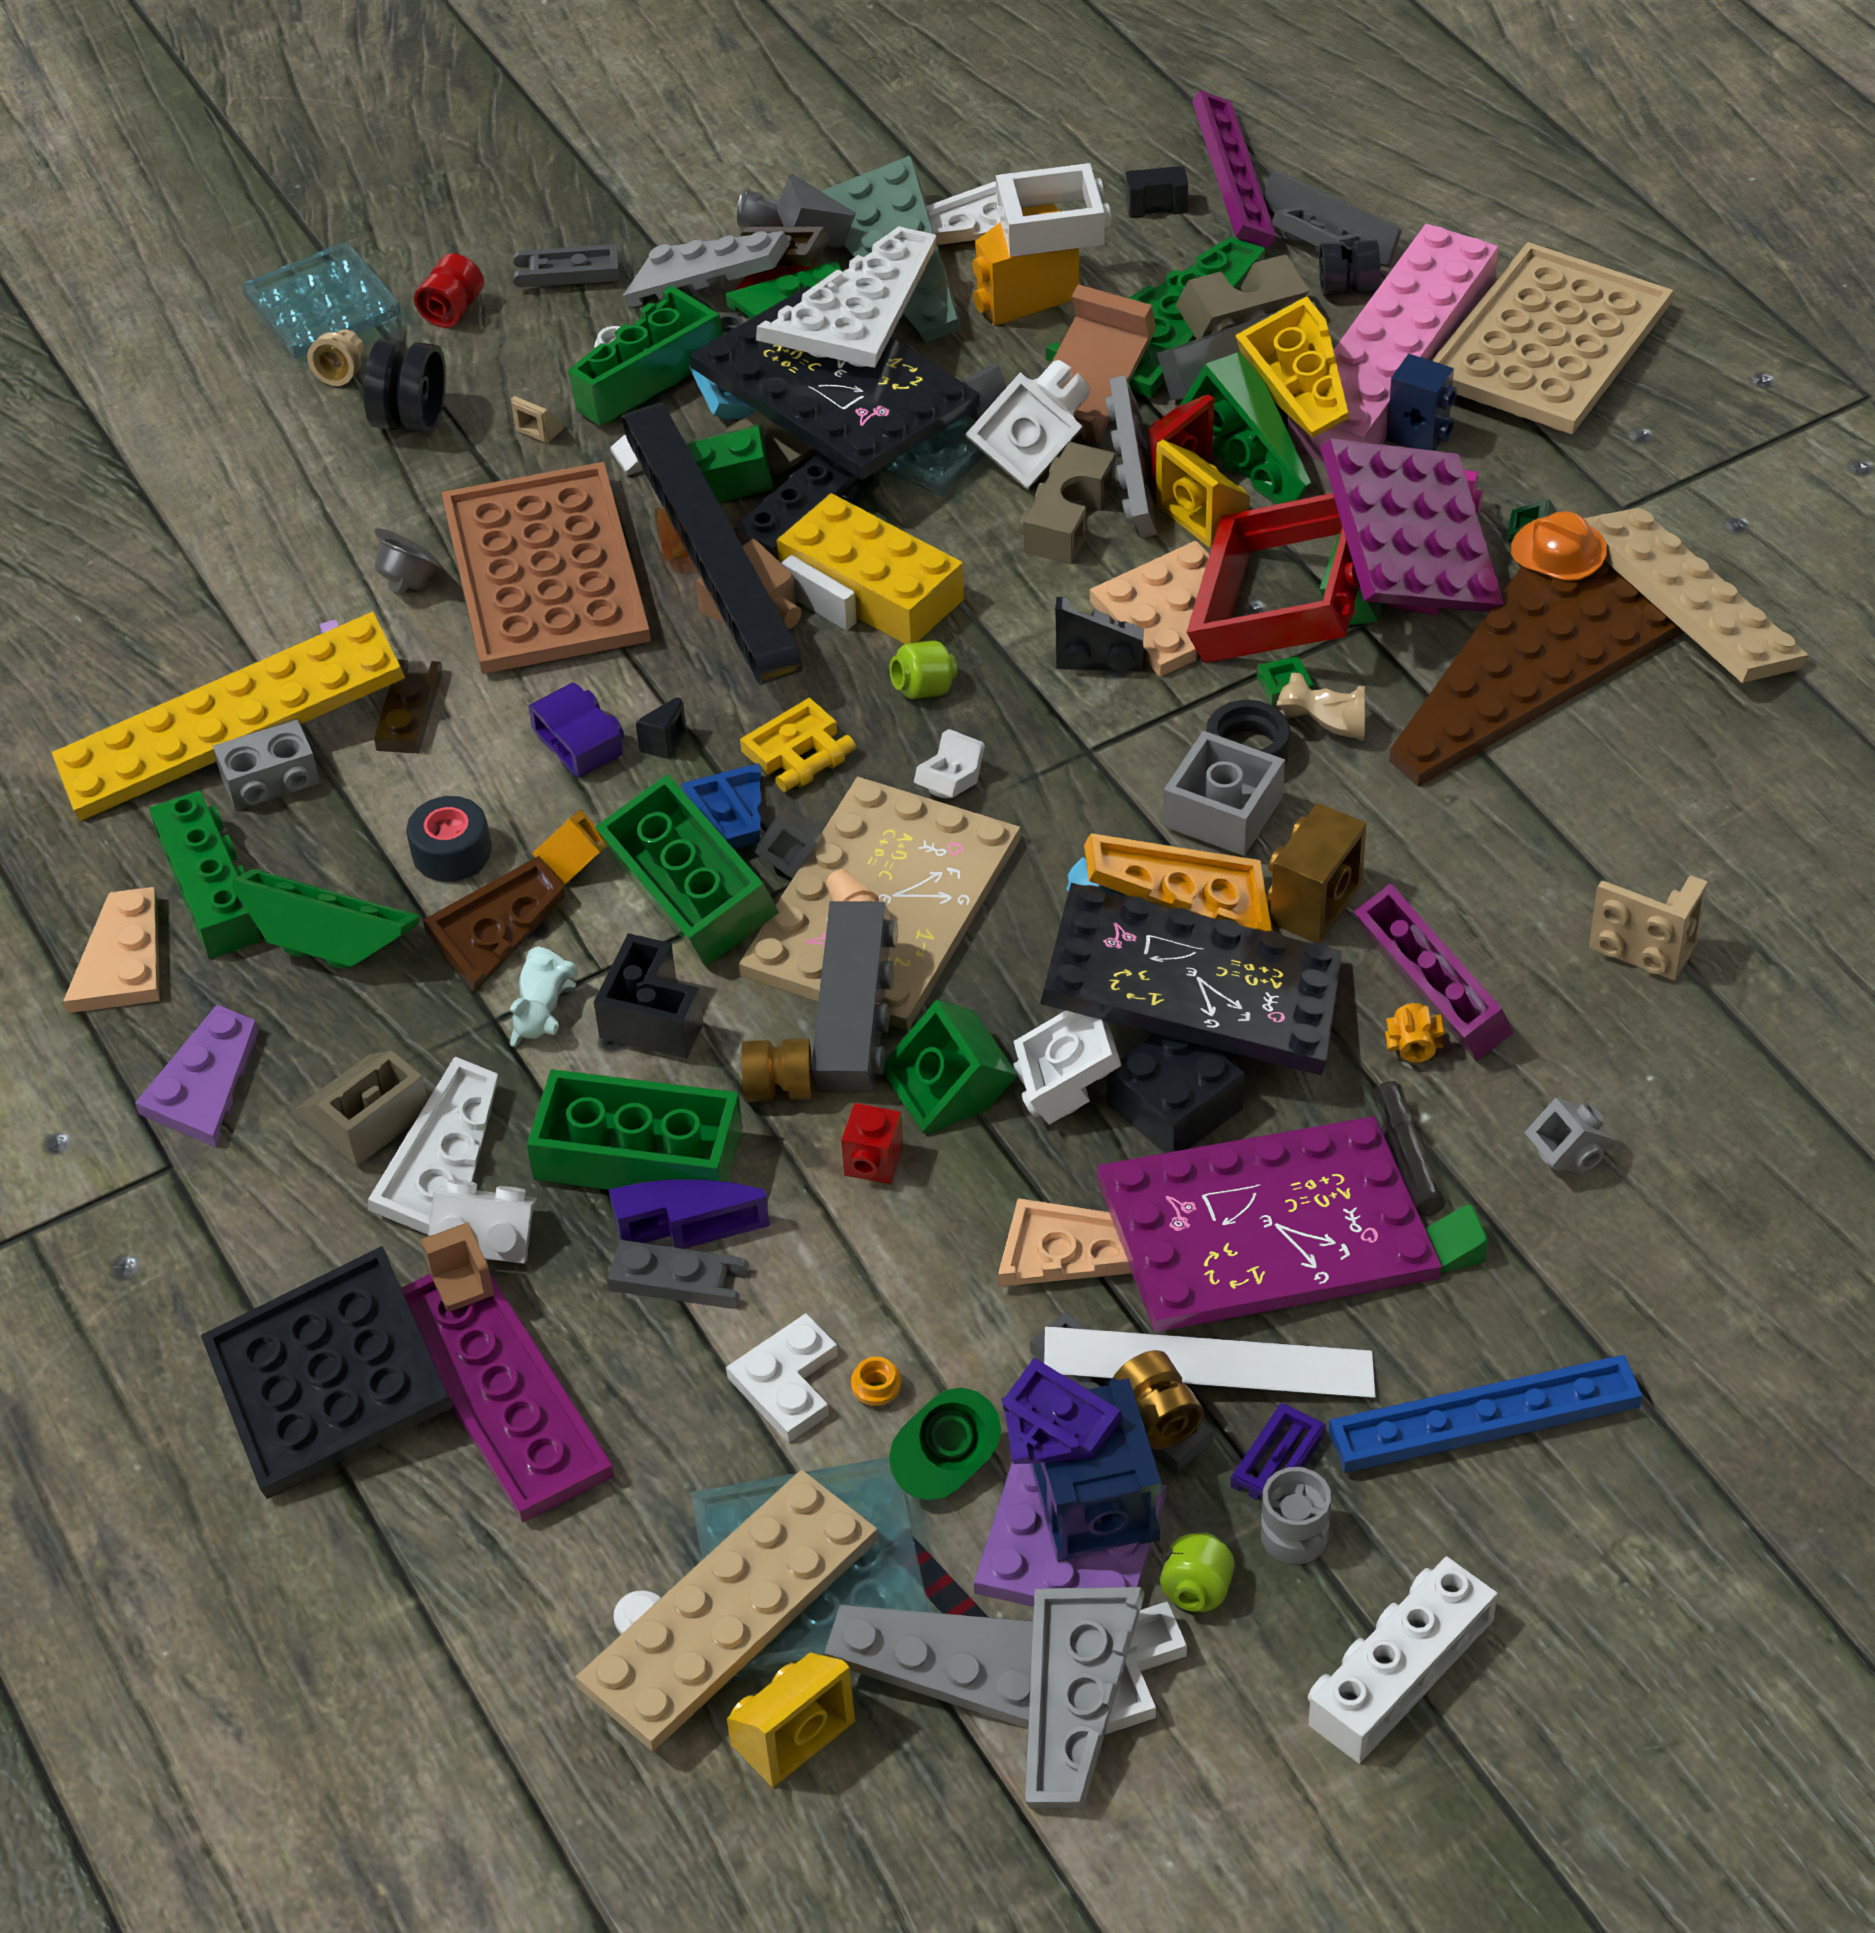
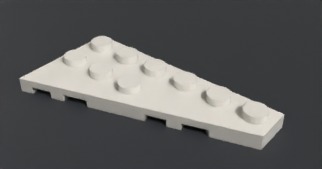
M898 226L874 243L871 253L865 257L857 255L850 260L847 270L844 272L836 270L803 293L802 301L794 307L786 305L779 310L778 318L770 323L765 320L758 325L756 340L808 352L815 357H830L847 361L858 367L869 366L875 368L935 250L937 235Z

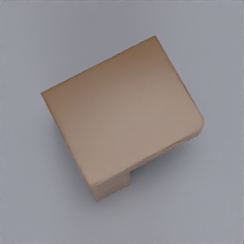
M468 1222L421 1239L428 1271L447 1311H454L494 1296L488 1265Z

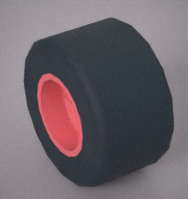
M442 796L431 799L417 807L408 819L406 833L415 868L428 878L449 882L469 878L480 871L490 858L492 844L488 823L483 809L472 800L460 796Z

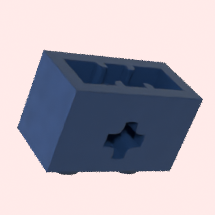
M1408 353L1391 377L1386 441L1407 448L1432 451L1437 449L1441 441L1447 442L1454 426V419L1450 417V409L1454 404L1457 394V387L1453 386L1454 368Z

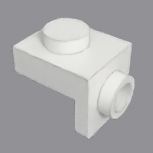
M950 729L944 731L941 736L938 755L917 766L914 783L929 788V792L937 797H955L977 783L985 748L984 743Z

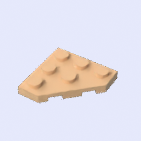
M1193 541L1090 589V602L1098 611L1110 615L1114 620L1126 621L1144 628V660L1160 677L1197 660L1198 652L1186 632L1210 555L1197 541Z

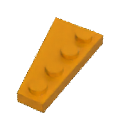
M1092 833L1084 844L1088 879L1090 882L1132 897L1143 898L1154 904L1174 909L1184 908L1194 914L1218 920H1231L1241 926L1265 932L1272 931L1260 860Z

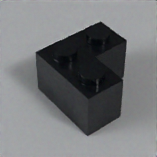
M630 933L627 934L593 1002L599 1038L685 1059L688 1058L704 1024L698 987L676 983L672 943Z

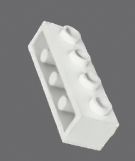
M1447 1556L1433 1570L1425 1568L1414 1580L1409 1591L1410 1594L1400 1605L1396 1603L1390 1604L1378 1619L1376 1630L1366 1640L1362 1638L1357 1639L1345 1653L1340 1668L1332 1676L1328 1674L1321 1676L1309 1692L1308 1701H1310L1308 1725L1358 1764L1369 1755L1494 1621L1498 1593Z

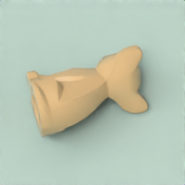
M1291 673L1290 681L1282 688L1279 700L1277 701V707L1282 709L1280 712L1285 715L1286 719L1308 714L1331 733L1365 741V686H1358L1356 691L1351 693H1339L1327 688L1311 690L1302 674Z

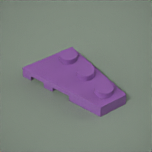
M216 1005L135 1102L138 1114L217 1148L221 1137L220 1126L224 1115L230 1112L234 1101L232 1096L238 1077L243 1076L258 1035L256 1021Z

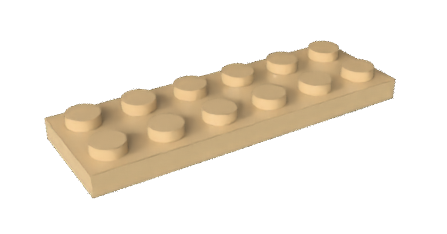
M1632 508L1584 518L1588 525L1600 532L1606 541L1607 556L1605 561L1741 683L1803 669L1809 654L1795 643L1794 638L1782 632L1766 618L1762 610L1754 607L1744 599L1732 584L1720 578L1709 568L1706 561L1696 557L1681 543V540L1676 535L1665 530L1654 520L1650 512L1641 508Z
M801 1469L576 1675L577 1688L654 1752L878 1541V1529Z

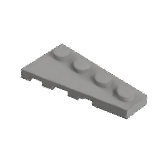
M761 231L749 236H725L719 240L703 242L693 240L687 244L673 246L662 244L651 250L648 259L623 294V297L629 308L642 305V297L656 294L659 300L663 299L662 292L670 285L678 288L692 284L694 289L697 290L708 287L722 275H726L728 280H733L773 269L790 243L784 231L772 233Z
M1126 375L1111 378L1109 381L1112 396L1105 397L1110 420H1116L1117 430L1111 431V436L1116 454H1122L1123 464L1117 465V473L1122 489H1128L1129 499L1122 500L1125 517L1128 524L1135 523L1141 538L1157 535L1154 501L1148 484L1151 482L1150 470L1145 457L1148 454L1147 444L1142 434V430L1145 429L1144 420Z
M1141 1587L1035 1589L1025 1803L1029 1808H1084L1145 1593Z
M850 1605L839 1606L824 1656L843 1660L850 1667L851 1671L1026 1729L1029 1727L1033 1622Z

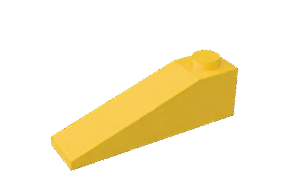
M1307 296L1235 335L1240 352L1265 381L1273 401L1311 437L1314 438L1350 418L1326 319Z

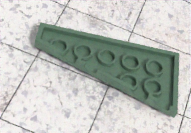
M911 156L821 191L856 213L843 246L852 259L857 255L865 257L871 253L873 244L898 226L935 234L917 170ZM937 240L935 250L902 313V317L924 343L962 329Z

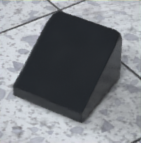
M676 697L637 721L638 745L642 753L665 759L672 757L687 731L684 702H682L681 698Z

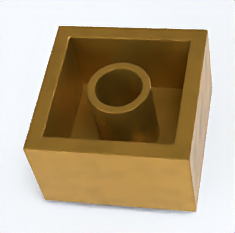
M1320 803L1314 806L1306 818L1300 817L1292 830L1291 839L1284 848L1279 846L1275 850L1269 863V872L1272 873V885L1268 892L1267 902L1271 904L1270 922L1272 925L1312 942L1320 943L1362 885L1366 822Z

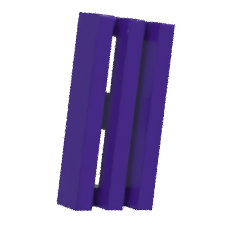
M1281 1402L1232 1474L1230 1487L1237 1491H1240L1243 1487L1249 1490V1497L1258 1501L1260 1496L1262 1497L1267 1479L1278 1471L1304 1430L1308 1429L1309 1432L1285 1468L1304 1467L1326 1435V1424ZM1286 1421L1294 1422L1257 1478L1251 1476V1473Z

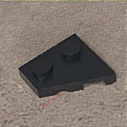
M1056 597V669L1143 672L1144 628L1126 621L1114 620L1110 615L1095 609L1090 616L1070 608V599Z

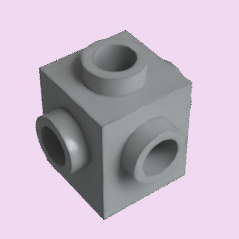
M1557 1097L1524 1132L1537 1147L1539 1156L1547 1165L1559 1172L1564 1169L1579 1174H1584L1587 1170L1595 1167L1602 1160L1604 1151L1615 1140L1604 1128L1603 1124L1606 1120L1595 1107L1587 1102H1583L1580 1105Z

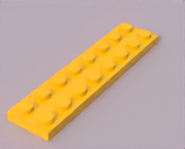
M372 611L51 753L73 810L79 821H82L216 762L213 745L298 719L299 723L302 724L400 681L405 676Z

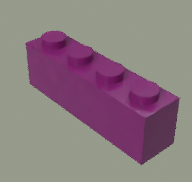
M1391 883L1354 911L1368 939L1435 1015H1442L1444 1026L1475 1061H1478L1514 1033L1502 1007Z

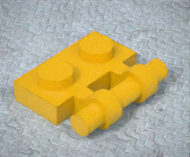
M810 697L740 738L741 752L755 764L759 763L761 770L767 775L781 767L786 770L775 779L778 787L783 792H787L795 786L802 788L813 781V775L826 767L835 768L845 761L847 754L856 749V744L849 735H845L837 741L832 738V736L837 734L836 720ZM812 748L817 751V753L805 760L800 757Z

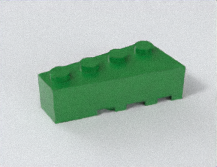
M670 285L662 292L663 300L657 305L653 303L647 304L640 310L641 318L632 326L624 323L615 331V340L610 344L600 343L568 370L576 411L601 426L613 421L617 416L636 405L645 403L649 398L666 388L678 384L682 379L692 374L689 368L690 354L723 335L720 314Z

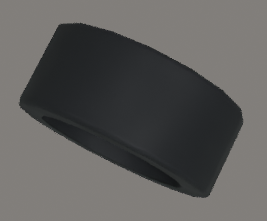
M1244 699L1223 705L1216 709L1208 719L1206 732L1223 738L1232 733L1242 731L1257 732L1267 736L1273 743L1264 749H1260V751L1285 759V764L1288 762L1290 726L1285 715L1275 706L1262 701Z

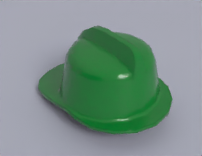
M963 1387L945 1390L928 1401L901 1427L892 1440L888 1458L891 1474L898 1486L912 1497L924 1500L945 1498L960 1488L991 1457L998 1447L1001 1424L999 1414L992 1402L978 1391Z

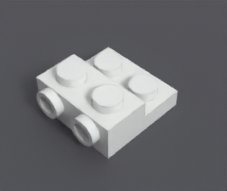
M1064 1011L1013 1041L1018 1061L1014 1063V1068L1026 1087V1091L1022 1093L1023 1101L1035 1118L1042 1116L1049 1125L1090 1102L1086 1086L1104 1078L1121 1066L1109 1022L1069 1011Z

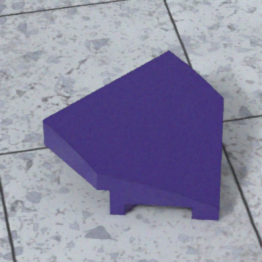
M1036 1358L1032 1359L1008 1394L1001 1398L1005 1411L1013 1464L1047 1463L1092 1458L1123 1419L1120 1409Z

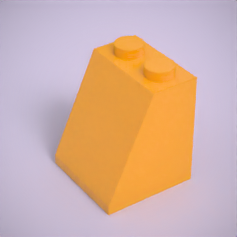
M1055 204L1021 208L1023 216L1060 212ZM1001 222L975 241L976 258L972 260V268L977 279V290H974L973 298L978 311L985 313L994 326L1072 301L1071 296L1077 285H1080L1079 248L1010 257Z

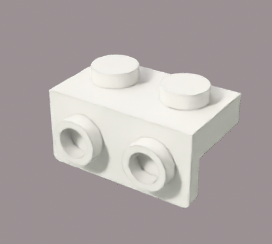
M448 1180L447 1186H440L433 1193L428 1236L468 1222L485 1259L524 1264L527 1261L532 1213L536 1209L537 1198L525 1197L526 1190L518 1187L498 1186L496 1187V1193L477 1190V1183Z

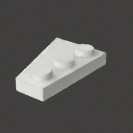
M996 181L927 206L934 233L937 235L938 245L977 240L1000 222L996 206Z

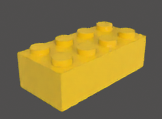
M832 493L777 539L780 563L790 555L795 556L855 591L856 618L904 644L918 642L964 600L962 561Z

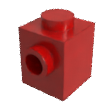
M854 1103L841 1139L844 1176L891 1184L903 1150L901 1111Z

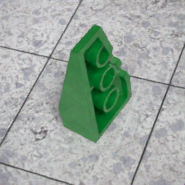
M1241 352L1206 363L1180 406L1207 394L1214 397L1213 454L1224 461L1223 467L1231 473L1240 472L1251 480L1252 487L1275 504L1300 500L1311 482L1265 381Z

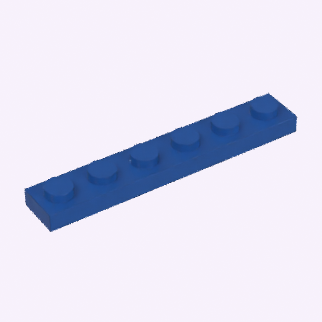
M1624 1354L1330 1419L1329 1433L1343 1472L1348 1473L1640 1408L1642 1394Z

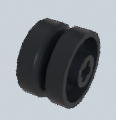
M379 339L372 347L365 370L364 408L371 427L396 430L403 424L407 431L431 434L436 429L441 418L446 392V365L440 346L415 342L408 349L405 342Z

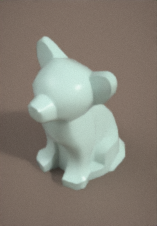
M540 946L534 947L529 950L526 956V962L519 979L521 998L515 1000L510 1008V1012L513 1014V1032L510 1040V1046L517 1047L524 1038L538 1039L544 1034L555 1035L558 1031L559 1023L551 1013L557 1007L559 996L563 993H572L575 989L576 983L569 978H574L578 973L576 966L570 961L563 960L549 949Z

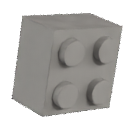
M1202 731L1163 789V827L1245 856L1283 798L1285 759Z

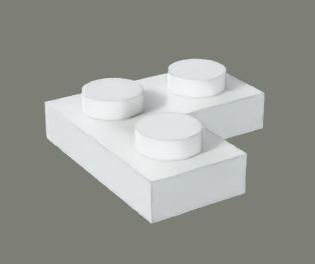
M805 1313L726 1367L727 1378L781 1436L790 1443L829 1416L828 1404L804 1379L838 1356L837 1344Z
M1168 1602L1140 1610L1105 1734L1156 1718V1706L1140 1671L1187 1657L1186 1642Z

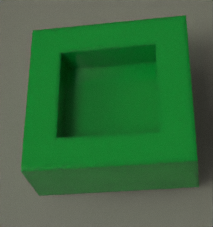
M1299 655L1257 665V679L1270 705L1277 706L1280 692L1289 683L1291 673L1302 674L1309 688L1313 690L1314 684Z

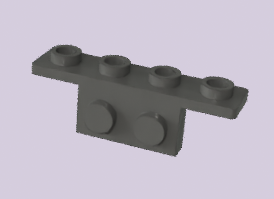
M1280 171L1271 172L1263 198L1267 210L1275 213L1272 225L1284 230L1285 237L1297 242L1307 241L1316 246L1315 250L1318 253L1320 243L1344 242L1347 247H1351L1354 241L1377 240L1380 263L1383 265L1391 264L1402 233L1400 227Z

